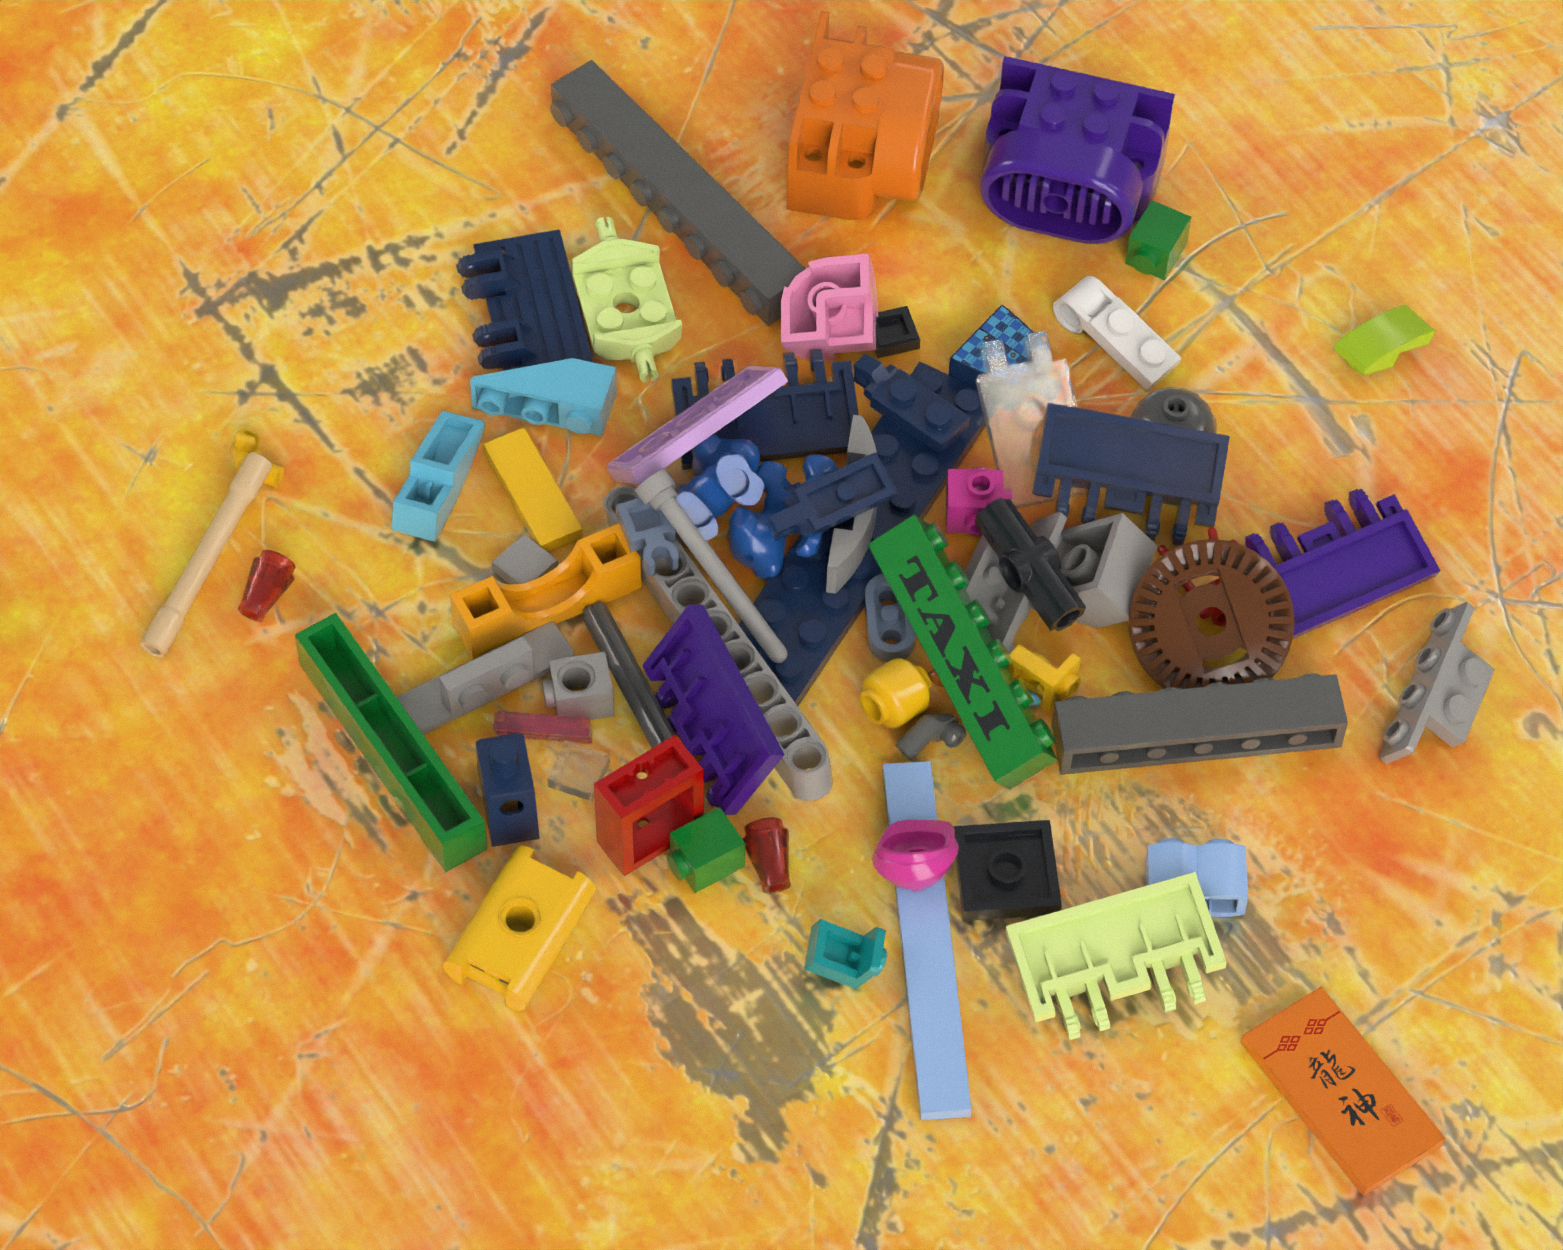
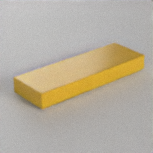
M525 427L483 443L486 458L534 542L549 552L583 538V528Z

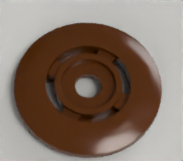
M1216 539L1185 543L1159 557L1141 577L1134 591L1129 611V635L1133 650L1145 672L1162 688L1178 687L1180 689L1205 687L1217 682L1231 685L1251 683L1260 678H1272L1284 663L1290 650L1295 624L1291 596L1277 570L1255 551L1241 544ZM1202 576L1221 577L1219 585L1205 584L1195 587L1187 592L1184 597L1176 592L1183 584L1192 579ZM1205 608H1217L1226 618L1224 630L1216 636L1204 635L1197 627V617ZM1239 647L1247 651L1241 659L1231 665L1215 669L1202 667L1204 659L1216 660L1227 657Z

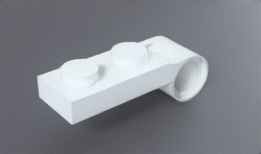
M1085 276L1053 304L1054 314L1065 329L1074 334H1079L1085 330L1147 392L1173 371L1182 359L1129 306L1093 276Z

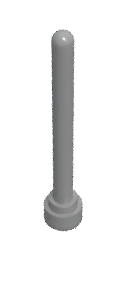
M662 469L643 481L635 489V492L645 506L651 505L655 511L661 510L771 661L775 663L785 661L787 650L675 499L678 496L674 490L676 483L668 472Z

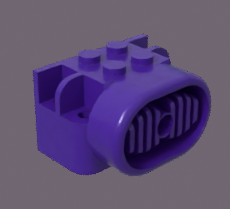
M1004 56L1000 90L994 97L991 117L986 129L983 171L980 181V192L984 203L999 219L1026 231L1085 244L1108 243L1122 237L1131 228L1133 222L1140 220L1151 200H1154L1166 157L1175 94Z

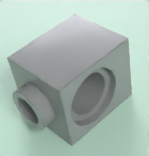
M605 652L549 660L550 679L542 680L545 706L546 708L555 707L558 725L614 716L613 688ZM573 687H583V688H585L584 690H581V691H571V690H569V689H571V688H573Z

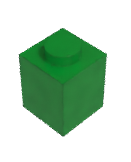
M1151 200L1129 236L1125 264L1134 267L1141 273L1166 280L1187 245L1191 216Z
M718 807L670 833V854L666 856L667 862L675 877L679 881L686 879L694 893H697L745 867V842L723 810Z

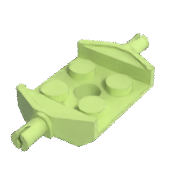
M602 217L595 222L601 242L572 259L571 271L593 350L606 360L631 359V363L636 362L640 380L648 382L647 375H649L651 382L659 376L653 356L671 350L681 339L682 322L676 319L659 263V246L619 239L613 219L606 217L607 224L605 225L604 218ZM621 303H628L635 306L637 310L631 313H622L615 307Z

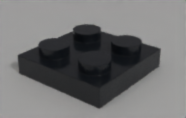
M1050 820L954 826V836L959 846L955 860L963 921L1043 916L1061 910L1062 902Z

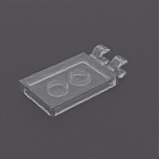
M1046 331L1030 333L1027 335L1028 339L1023 341L1025 354L1029 362L1008 366L1002 339L984 342V348H980L982 364L987 374L978 375L975 379L996 470H1003L1004 488H1012V503L1016 508L1057 500L1060 479H1055L1052 498L1032 495L1046 410L1049 403L1077 408L1066 359L1052 361ZM1071 487L1070 498L1087 494V489Z

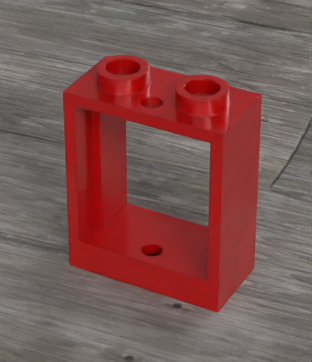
M673 735L594 783L597 843L624 877L670 849L671 832L704 815V769L676 735ZM644 772L648 776L645 779H639L636 775ZM641 821L648 822V824L642 828L638 826V823Z

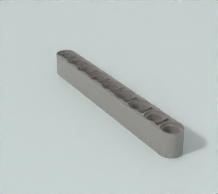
M620 486L607 494L604 507L609 527L619 523L616 517V504L639 498L635 492L636 487ZM675 538L674 541H670L677 547L679 552L678 569L672 570L666 558L657 557L654 559L655 575L648 576L643 569L644 549L637 550L641 559V580L672 624L675 623L688 604L704 605L785 754L774 768L791 792L797 798L805 801H815L827 795L832 788L833 777L826 745L678 540Z

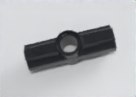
M1002 497L996 499L976 515L974 523L999 557L1000 572L1006 584L1016 593L1023 591L1050 631L1057 630L1059 632L1071 626L1074 621L1084 614L1086 606L1061 572L1060 558L1054 545L1045 536L1037 537L1010 499L1005 500Z

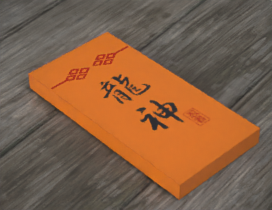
M1322 986L1242 1035L1240 1043L1363 1197L1444 1145L1445 1136Z

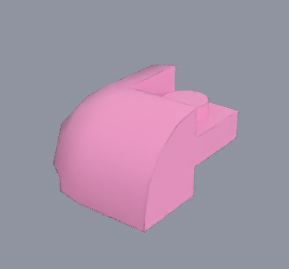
M869 254L825 257L808 262L809 267L796 275L788 287L784 286L781 299V343L789 353L793 352L795 356L809 360L811 350L821 349L823 361H835V353L876 350L878 299L874 269Z

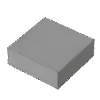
M525 534L492 561L493 572L508 584H521L532 581L549 573L558 566V560Z

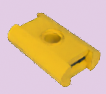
M522 845L516 846L443 964L444 971L454 981L462 985L465 979L469 977L506 996L505 1007L516 1011L525 1009L596 892L594 883L583 873L577 871L575 876L571 878L534 860L535 849ZM515 923H523L531 927V929L525 932H516L509 927Z

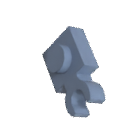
M640 498L616 504V517L630 552L644 549L642 565L645 573L648 576L655 575L654 559L657 557L666 558L672 570L678 569L679 552L677 547L670 542L675 540L676 531L661 510L655 511L651 505L646 507Z

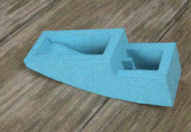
M442 410L411 459L410 475L393 501V531L433 542L436 541L467 478L485 429L484 421Z

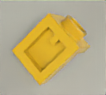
M1020 644L1009 654L1012 663L1007 667L1014 680L1021 679L1028 690L1030 689L1036 693L1041 700L1039 706L1048 712L1054 707L1055 701H1060L1061 699L1064 701L1072 697L1081 683V678L1078 676L1081 658L1074 653L1058 669H1055L1043 655L1035 652L1032 653Z

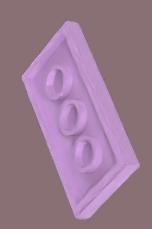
M748 366L609 462L606 469L614 481L640 485L651 475L667 467L786 384L788 380L780 368Z

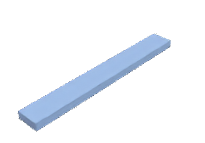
M931 761L883 764L882 775L888 827L897 821L937 820ZM944 876L934 885L917 892L895 886L920 1120L971 1117L972 1109Z

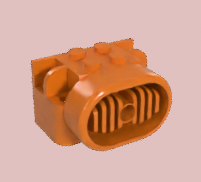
M821 11L788 142L787 210L848 220H861L873 213L878 196L907 201H915L921 196L938 123L944 81V64L941 59L898 51L896 53L894 49L867 44V27L863 26L857 27L853 42L829 38L830 12Z

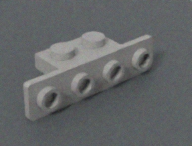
M1059 511L1034 521L1030 528L1037 537L1045 536L1056 549L1062 540L1061 532L1067 517ZM982 534L965 571L970 583L965 587V590L971 601L978 600L988 614L991 624L986 626L993 641L999 639L1010 654L1014 647L1012 641L1020 624L1027 618L1030 612V601L1023 591L1016 593L1006 584L1000 572L999 557Z
M1468 602L1451 609H1443L1431 622L1430 630L1432 633L1426 647L1418 654L1415 660V673L1410 684L1402 691L1399 697L1401 705L1394 721L1384 732L1383 740L1385 743L1379 755V759L1384 763L1388 764L1412 754L1416 749L1424 727H1427L1452 748L1465 743L1495 670L1461 643L1474 611V607Z
M548 622L397 696V699L424 735L550 673L549 660L573 657L574 651L556 624Z

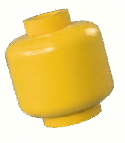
M902 658L892 659L864 678L859 697L860 705L866 716L873 723L884 725L888 728H899L922 714L929 707L931 681L927 672L921 666L913 665Z

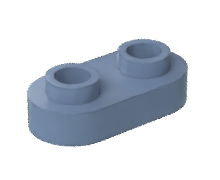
M880 574L872 578L865 588L864 605L868 646L872 654L882 661L888 662L896 658L906 659L914 649L916 634L884 574ZM889 600L894 602L895 604L883 605L881 602ZM892 639L897 641L898 644H887L885 641Z

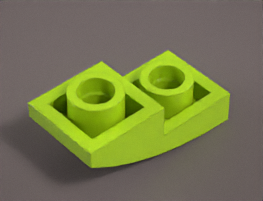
M1402 305L1361 324L1338 340L1333 349L1347 361L1353 370L1364 376L1393 367L1401 352L1429 345L1435 330L1407 305Z

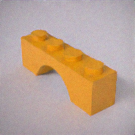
M617 523L577 540L572 552L560 565L537 579L521 584H505L491 576L451 593L450 603L453 626L473 660L548 622L558 624L582 614L584 608L588 605H593L598 601L608 603L641 589L640 556L637 551L630 552L620 524Z

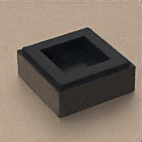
M908 306L878 312V317H876V350H874L877 359L920 349V337Z

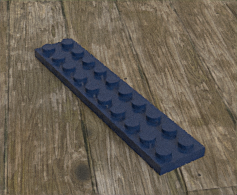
M922 362L917 364L910 376L969 415L970 425L941 454H938L882 415L871 431L877 454L898 494L896 498L877 506L876 522L870 542L914 514L922 520L925 518L947 485L948 469H958L998 409L999 398ZM855 517L830 528L828 532L822 534V543L817 554L810 557L797 556L796 547L802 540L800 535L784 557L785 561L781 572L769 579L753 602V605L786 648L787 658L781 663L771 661L741 620L738 624L797 706H799L864 609L865 588L868 582L875 576L883 574L868 547L863 560L847 583L836 594L826 592L827 566L834 528L853 531Z

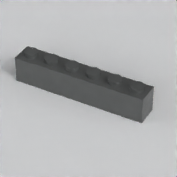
M1310 673L1298 678L1283 680L1260 678L1251 683L1228 685L1217 682L1200 688L1180 689L1178 687H1167L1158 692L1138 694L1124 691L1107 697L1086 698L1084 696H1073L1064 701H1055L1052 732L1056 740L1055 748L1060 775L1340 748L1342 747L1348 721L1337 674L1321 676Z

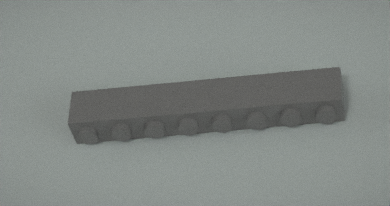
M593 60L552 83L550 111L555 121L562 127L567 126L577 136L582 148L588 153L593 152L603 162L609 175L614 179H620L630 189L634 199L641 206L646 205L657 216L661 226L667 232L675 233L684 242L689 254L696 260L701 259L712 270L717 282L723 287H729L740 298L743 307L751 315L756 314L767 326L781 318V299L784 286L788 287L794 277L806 268Z

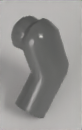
M951 714L924 715L897 741L895 746L912 761L929 742L944 741L950 748L957 747L966 737V729L958 723V718Z

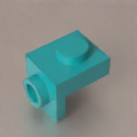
M820 919L811 926L804 970L857 989L873 976L879 975L885 965L887 950L883 946L886 930L875 927L863 936Z

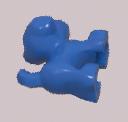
M712 434L691 449L693 455L692 469L695 476L688 483L677 486L674 489L678 494L675 499L706 541L712 539L718 533L719 526L716 518L723 515L735 502L741 505H754L761 499L764 483L756 474L760 463V452L758 446L749 439H725Z
M808 455L803 464L806 481L802 484L797 482L793 485L785 478L787 468L780 463L764 461L759 465L756 474L764 483L763 492L767 493L763 510L760 513H755L752 510L738 506L732 513L727 533L733 558L744 567L752 570L756 577L769 581L771 577L777 576L781 572L785 562V542L788 536L776 541L774 540L766 525L769 522V516L786 509L783 501L791 496L795 489L838 470L837 465L831 458L822 455ZM829 529L815 536L812 534L803 538L796 547L797 556L810 557L817 554L822 543V534L828 532Z

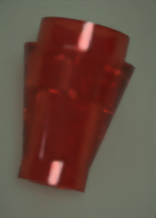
M267 549L263 550L259 557H254L238 611L248 619L263 622L268 611L294 582L293 572L296 568L295 564L286 556Z
M775 817L750 822L744 827L745 836L742 839L745 842V850L761 882L762 891L771 894L787 890L791 887L789 877V830L783 827L781 819Z

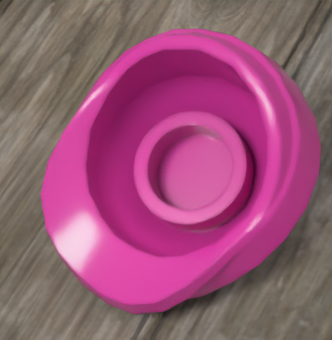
M940 820L897 821L885 830L875 846L872 855L873 866L883 878L897 887L915 892L928 888L942 879L958 854L959 846L954 836L955 829L951 823Z

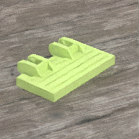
M1196 872L1006 926V934L1035 1023L1055 1017V1008L1051 996L1054 995L1069 1040L1081 1036L1080 1022L1070 1000V997L1086 993L1091 1007L1093 1022L1099 1031L1111 1028L1098 982L1104 981L1109 999L1113 1001L1151 990V981L1147 972V968H1149L1162 1008L1165 1012L1176 1010V996L1173 988L1170 986L1166 969L1181 966L1188 994L1193 999V1002L1197 1004L1206 1001V996L1193 955L1199 954L1205 974L1226 968V959Z

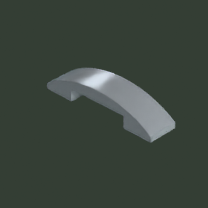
M853 415L846 465L877 452L874 439L863 416ZM877 507L855 516L853 531L834 528L827 566V593L836 594L855 573L863 560L873 535Z

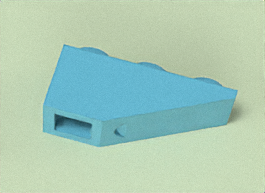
M570 358L473 376L470 381L472 409L481 410L486 414L494 416L505 415L523 419L535 425L547 424L566 428L577 434L589 433L603 436L617 395L616 367Z

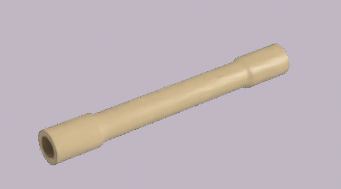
M252 452L247 454L231 482L229 492L164 606L158 610L140 641V646L149 654L163 658L168 652L184 623L186 613L248 504L254 500L272 468L271 462L265 457Z

